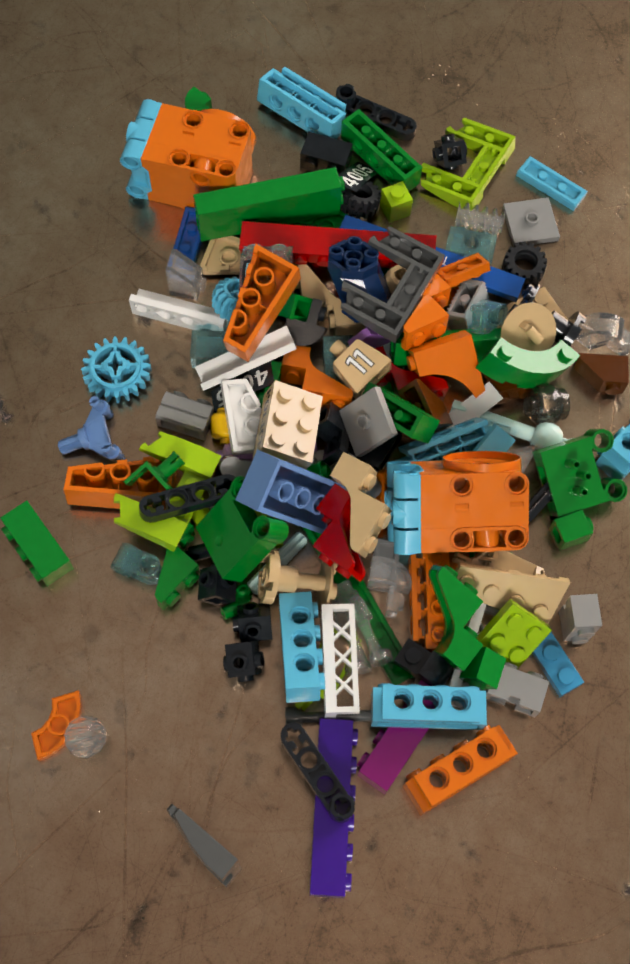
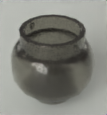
M550 384L538 385L532 388L524 399V413L536 425L544 422L556 424L560 420L566 419L569 415V395L563 388H557Z

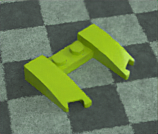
M463 118V128L456 131L449 126L445 130V135L455 134V137L464 140L467 148L479 154L463 177L423 163L422 172L426 173V180H421V186L451 205L473 214L483 199V191L501 164L505 165L515 150L516 136Z
M159 432V439L148 446L146 443H143L139 448V451L162 462L173 451L180 456L179 458L185 464L178 469L184 473L177 487L210 479L221 458V455L202 446L164 432ZM205 490L197 491L195 493L196 497L201 499ZM117 493L114 496V503H120V517L114 518L115 524L164 548L175 551L194 512L149 523L145 522L139 515L140 502ZM173 497L169 501L175 507H180L185 503L181 497ZM147 506L151 513L156 512L155 508Z

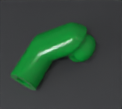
M247 584L238 585L235 602L220 608L224 620L238 615L237 605L251 602L252 591Z

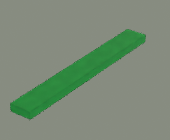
M302 527L313 547L321 534ZM313 547L317 556H319L321 553ZM336 571L333 583L337 584V591L344 603L354 604L355 622L390 684L401 685L414 678L413 675L393 663L402 646L363 580L359 582L352 576L346 579Z

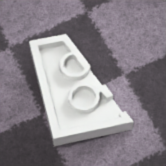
M247 379L222 380L220 386L232 455L251 454L254 452L261 403Z

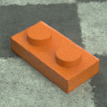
M475 253L441 267L437 274L450 287H455L464 281L480 277L482 274L491 271L490 262L479 253Z

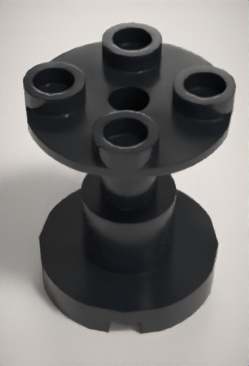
M537 283L534 286L528 284L521 294L523 299L519 305L530 302L535 303L533 299L538 293L540 284ZM514 304V305L511 307V309L509 310V312L507 313V315H508L515 307H517V306H519V305ZM554 310L552 315L556 323V336L552 347L560 340L571 346L582 330L578 325L586 322L587 317L577 311L569 319H566Z

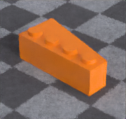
M256 243L251 262L246 270L243 286L238 294L236 307L233 309L223 339L226 350L249 362L301 280L299 267Z
M149 456L143 457V460L127 462V459L117 460V463L107 465L94 463L70 466L67 469L63 489L67 504L120 509V503H114L116 493L140 502L147 495L166 491L149 470L131 486L124 483L146 461L156 467L162 461ZM177 471L168 478V483L172 488H175ZM162 501V505H164L165 510V501Z

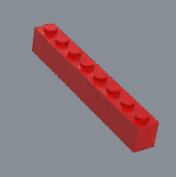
M242 221L239 250L241 257L251 260L256 243L286 261H293V263L298 265L310 262L328 267L329 247L347 240L351 236L359 237L367 243L373 236L380 241L389 236V234L383 231ZM404 233L436 250L437 235ZM379 252L378 261L381 268L391 269L398 265Z

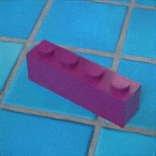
M422 680L418 683V685L429 686ZM429 700L422 701L427 709H435L433 702ZM406 702L403 705L402 709L407 707ZM388 727L386 731L381 729L372 742L376 746L371 754L365 752L359 760L357 766L361 769L357 776L385 795L429 728Z

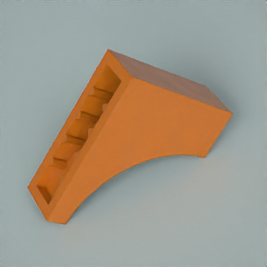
M466 330L425 342L418 347L408 350L409 356L406 357L410 371H414L419 377L426 375L452 377L460 381L466 387L470 396L473 394L475 398L485 391L481 372L475 368L478 365V359L472 335Z

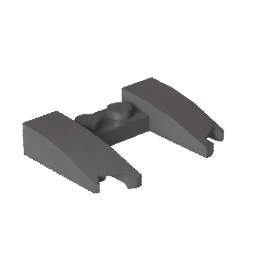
M389 226L387 228L389 236L380 241L373 236L369 239L368 244L407 271L387 303L343 281L342 291L347 292L346 303H341V309L377 334L396 343L403 331L404 324L409 319L429 283H432L442 266L445 255Z
M171 804L167 808V812L181 835L206 868L227 888L242 870L238 859L182 810Z

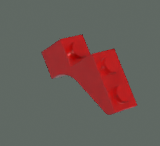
M384 346L374 348L386 355ZM392 362L391 370L376 384L383 387L390 382L393 393L399 396L398 390L413 380L420 379L441 400L446 396L449 389L447 381L443 378L430 375L419 377L415 372L400 369Z
M335 483L316 507V510L323 515L321 521L327 525V528L314 543L313 547L321 553L318 558L329 567L335 564L337 565L335 570L343 577L349 579L352 576L361 582L365 577L366 571L360 555L350 547V494Z

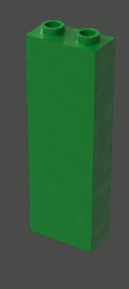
M334 167L193 194L196 223L201 242L241 234L242 221L289 225L340 215V205L344 204L342 191L345 190L344 179L342 176H338L337 169Z

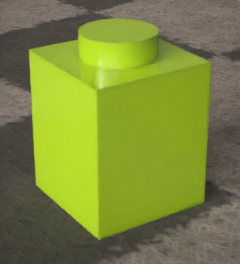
M404 182L382 188L380 207L388 222L392 223L410 216L413 199Z

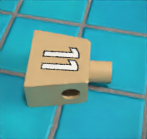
M360 339L355 340L349 347L341 340H337L330 347L329 351L337 357L333 362L334 372L341 382L353 391L355 399L363 394L368 382L377 384L391 370V359Z

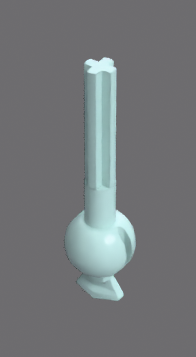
M454 400L450 412L454 409L465 412L467 409L460 405L462 402ZM489 411L479 417L486 419L489 426L495 423L509 435L531 442L530 446L533 451L570 440L563 438L562 430L554 423H540L535 428Z

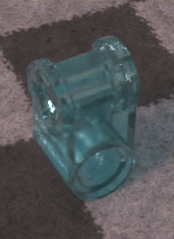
M484 299L476 304H472L470 306V310L473 312L472 324L469 326V331L475 334H488L493 329L503 325L508 313L507 305Z
M122 543L110 568L123 576L134 578L148 585L158 584L162 566L155 555L144 552L131 544Z

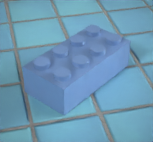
M257 449L236 501L258 512L322 534L327 525L321 521L323 515L316 510V507L335 483L343 489H346V487Z

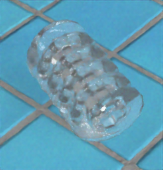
M459 201L454 224L455 231L458 232L461 226H464V232L468 233L472 227L474 235H477L481 229L483 237H486L489 231H491L492 239H495L498 233L502 232L506 210H503L500 216H498L497 208H494L489 214L487 206L479 212L478 204H475L473 209L470 210L468 202L461 208Z

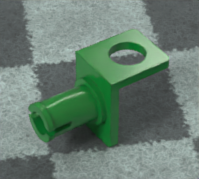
M173 451L157 467L146 461L124 483L131 486L149 470L166 490L173 489L168 483V478L185 462Z

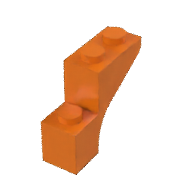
M436 274L432 283H429L417 304L418 306L404 324V337L401 340V347L405 351L418 347L424 342L446 333L449 314L443 308L448 305L451 287L438 274Z
M296 345V350L283 356L280 382L303 385V390L323 396L321 408L329 402H333L342 409L352 402L353 391L314 367L310 359L311 347Z

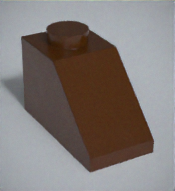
M578 353L580 357L574 362L573 368L598 392H606L608 395L623 394L629 384L628 356Z
M420 379L413 380L397 391L401 398L440 420L434 433L444 430L453 424L443 401Z

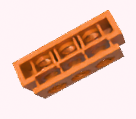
M449 552L419 553V558H416V554H413L408 559L410 639L417 644H422V647L431 653L436 649L443 637L445 621L428 573L433 565L443 567L448 565L450 567ZM419 568H422L423 584H420V576H418ZM419 594H423V610L421 609V602H419ZM421 619H424V636H422V628H420Z
M490 725L486 726L483 730L476 733L477 737L470 742L467 739L461 741L453 747L454 751L449 755L440 754L429 762L431 766L423 771L418 768L406 776L408 781L405 782L403 788L420 816L513 759L518 754L500 725L492 728ZM477 747L485 748L488 752V758L481 757L477 752ZM453 762H461L465 766V772H458L454 768ZM429 776L439 777L442 781V787L433 786L430 783Z

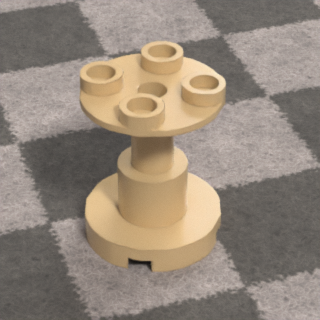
M271 550L261 561V563H266V566L263 567V571H259L258 599H261L260 603L273 604L277 592L295 593L297 588L317 591V603L320 610L322 604H330V599L335 600L337 584L333 583V578L336 574L335 569L337 565L333 564L329 567L322 562L319 575L300 573L296 566L281 565L280 554L276 550Z

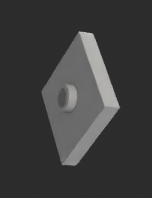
M549 197L503 204L502 209L513 247L514 244L519 243L521 245L522 242L530 245V243L541 244L559 241L560 234Z
M373 387L339 411L356 457L366 455L398 434L381 387Z

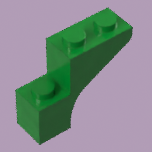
M190 522L175 551L173 552L166 548V555L155 591L158 606L162 610H165L168 605L172 607L181 597L180 593L187 586L189 588L193 586L199 579V565L181 550L182 547L184 549L187 548L194 540V527Z
M433 565L429 570L428 576L445 621L443 637L434 651L442 656L453 668L464 672L483 647V644L476 639L478 634L466 626L483 601L477 596L478 591L472 585L466 582L463 584L456 578L458 573L448 565L444 567Z

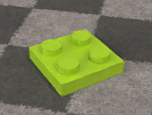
M509 599L478 634L476 639L483 644V647H487L505 657L506 662L514 664L518 669L552 629L547 623Z

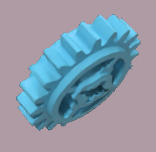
M114 336L112 343H109L104 338V346L95 343L96 351H87L89 358H83L85 367L81 368L84 375L83 380L85 385H88L89 392L95 391L98 398L105 394L106 402L115 397L117 403L120 402L121 396L130 401V393L139 396L137 388L146 389L144 381H150L151 378L148 372L152 371L149 355L145 354L144 347L137 348L135 340L128 345L127 337H124L122 342L119 343L116 336ZM122 356L130 358L132 361H134V363H130L129 360H126ZM102 376L104 379H108L112 384L101 380L99 377Z

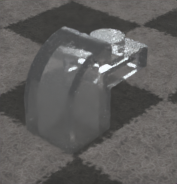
M602 312L585 315L587 317L586 322L578 325L582 328L576 338L578 342L589 350L606 345L619 356L629 354L630 332L624 328L625 319L615 314Z
M372 556L367 588L388 591L384 617L395 619L397 612L402 611L405 595H400V593L409 595L412 588L411 576L406 567L399 561L387 557Z

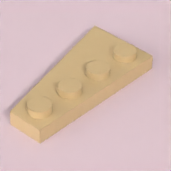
M459 562L455 569L458 573L456 578L463 584L466 582L472 585L478 591L477 596L484 604L500 610L511 599L547 624H549L571 583L569 578L559 577V579L550 578L544 574H523L517 570H496L494 567Z

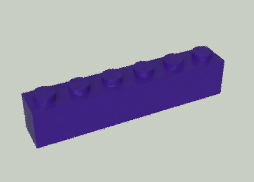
M320 718L318 750L348 795L355 801L356 785H350L351 774H356L357 757H352V745L357 746L358 729H353V720ZM321 777L317 781V787L321 792H329L333 789V781L329 777ZM316 795L309 896L344 898L345 891L351 892L352 874L346 873L347 861H352L353 844L348 843V832L354 831V814L349 821L338 823L329 816ZM332 797L325 799L326 802L330 803ZM337 800L335 802L337 806L335 811L338 814H347L346 810L349 805L347 803L341 804Z

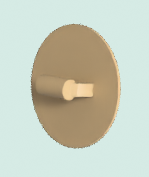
M532 302L515 307L506 316L501 328V337L519 348L530 351L550 349L556 336V323L552 313L545 306Z

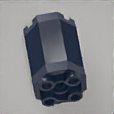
M351 236L347 240H342L329 247L328 270L341 303H346L347 292L342 291L343 281L387 303L392 294L378 261L379 251L355 236ZM342 310V313L349 317L352 321L360 323L355 318H353L348 313Z

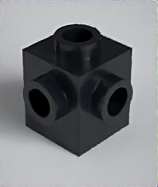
M446 134L441 136V140L434 141L435 148L432 149V155L438 165L446 170L458 168V165L467 163V146L463 139L455 137V134Z
M214 563L210 567L200 569L198 580L199 601L215 606L236 601V581L222 579Z
M248 602L244 605H237L238 616H232L233 630L234 632H239L240 642L272 640L269 604Z
M258 641L225 645L226 656L223 657V666L225 672H228V678L237 677L238 682L254 680V675L262 673L265 661L263 652L259 651Z

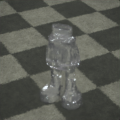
M350 580L337 584V595L335 600H332V604H354L355 628L360 629L369 650L367 658L356 630L358 676L372 671V667L378 668L386 665L393 660L392 652L387 648H383L376 639L370 624L373 618L370 609L360 597L358 590H353ZM349 611L334 612L335 623L341 628L349 621ZM348 627L345 630V632H347L350 635V630ZM346 665L344 670L347 677H350L352 675L351 668Z

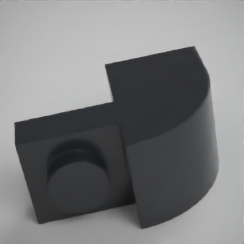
M313 298L307 322L287 318L285 326L288 327L295 345L312 346L321 341L326 335L328 328L319 326L320 321L324 322L328 308L324 307V301Z
M329 402L321 408L317 436L326 442L322 461L329 466L336 463L343 452L348 454L349 447L352 446L339 412L341 408L333 402Z
M408 638L393 661L394 664L416 677L415 684L422 680L429 686L445 685L453 673L452 666L435 651L431 653L410 638Z

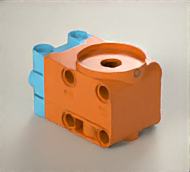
M146 99L142 101L136 120L134 122L131 121L128 125L126 133L127 142L120 157V163L123 167L131 170L126 191L132 197L183 209L186 206L195 208L193 194L250 183L253 175L252 153L256 145V136L247 122L230 112L219 109L190 110Z
M466 451L447 454L440 461L387 462L388 488L384 493V503L392 510L390 513L391 520L387 526V540L394 542L395 554L495 552L520 550L527 545L529 540V479L521 472L520 455L498 451Z

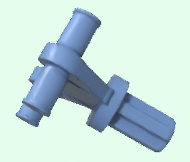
M97 396L91 397L89 403L92 409L85 424L77 430V434L59 440L58 448L60 452L68 454L84 448L85 450L95 451L116 463L117 460H125V455L122 454L121 449L111 443L105 420L113 417V411L105 400H100Z

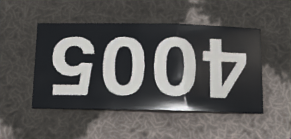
M357 161L339 176L343 177L346 188L357 192L377 172L373 168Z
M271 362L242 373L234 379H247L254 392L271 386L274 382ZM221 386L211 391L215 413L218 408H224Z

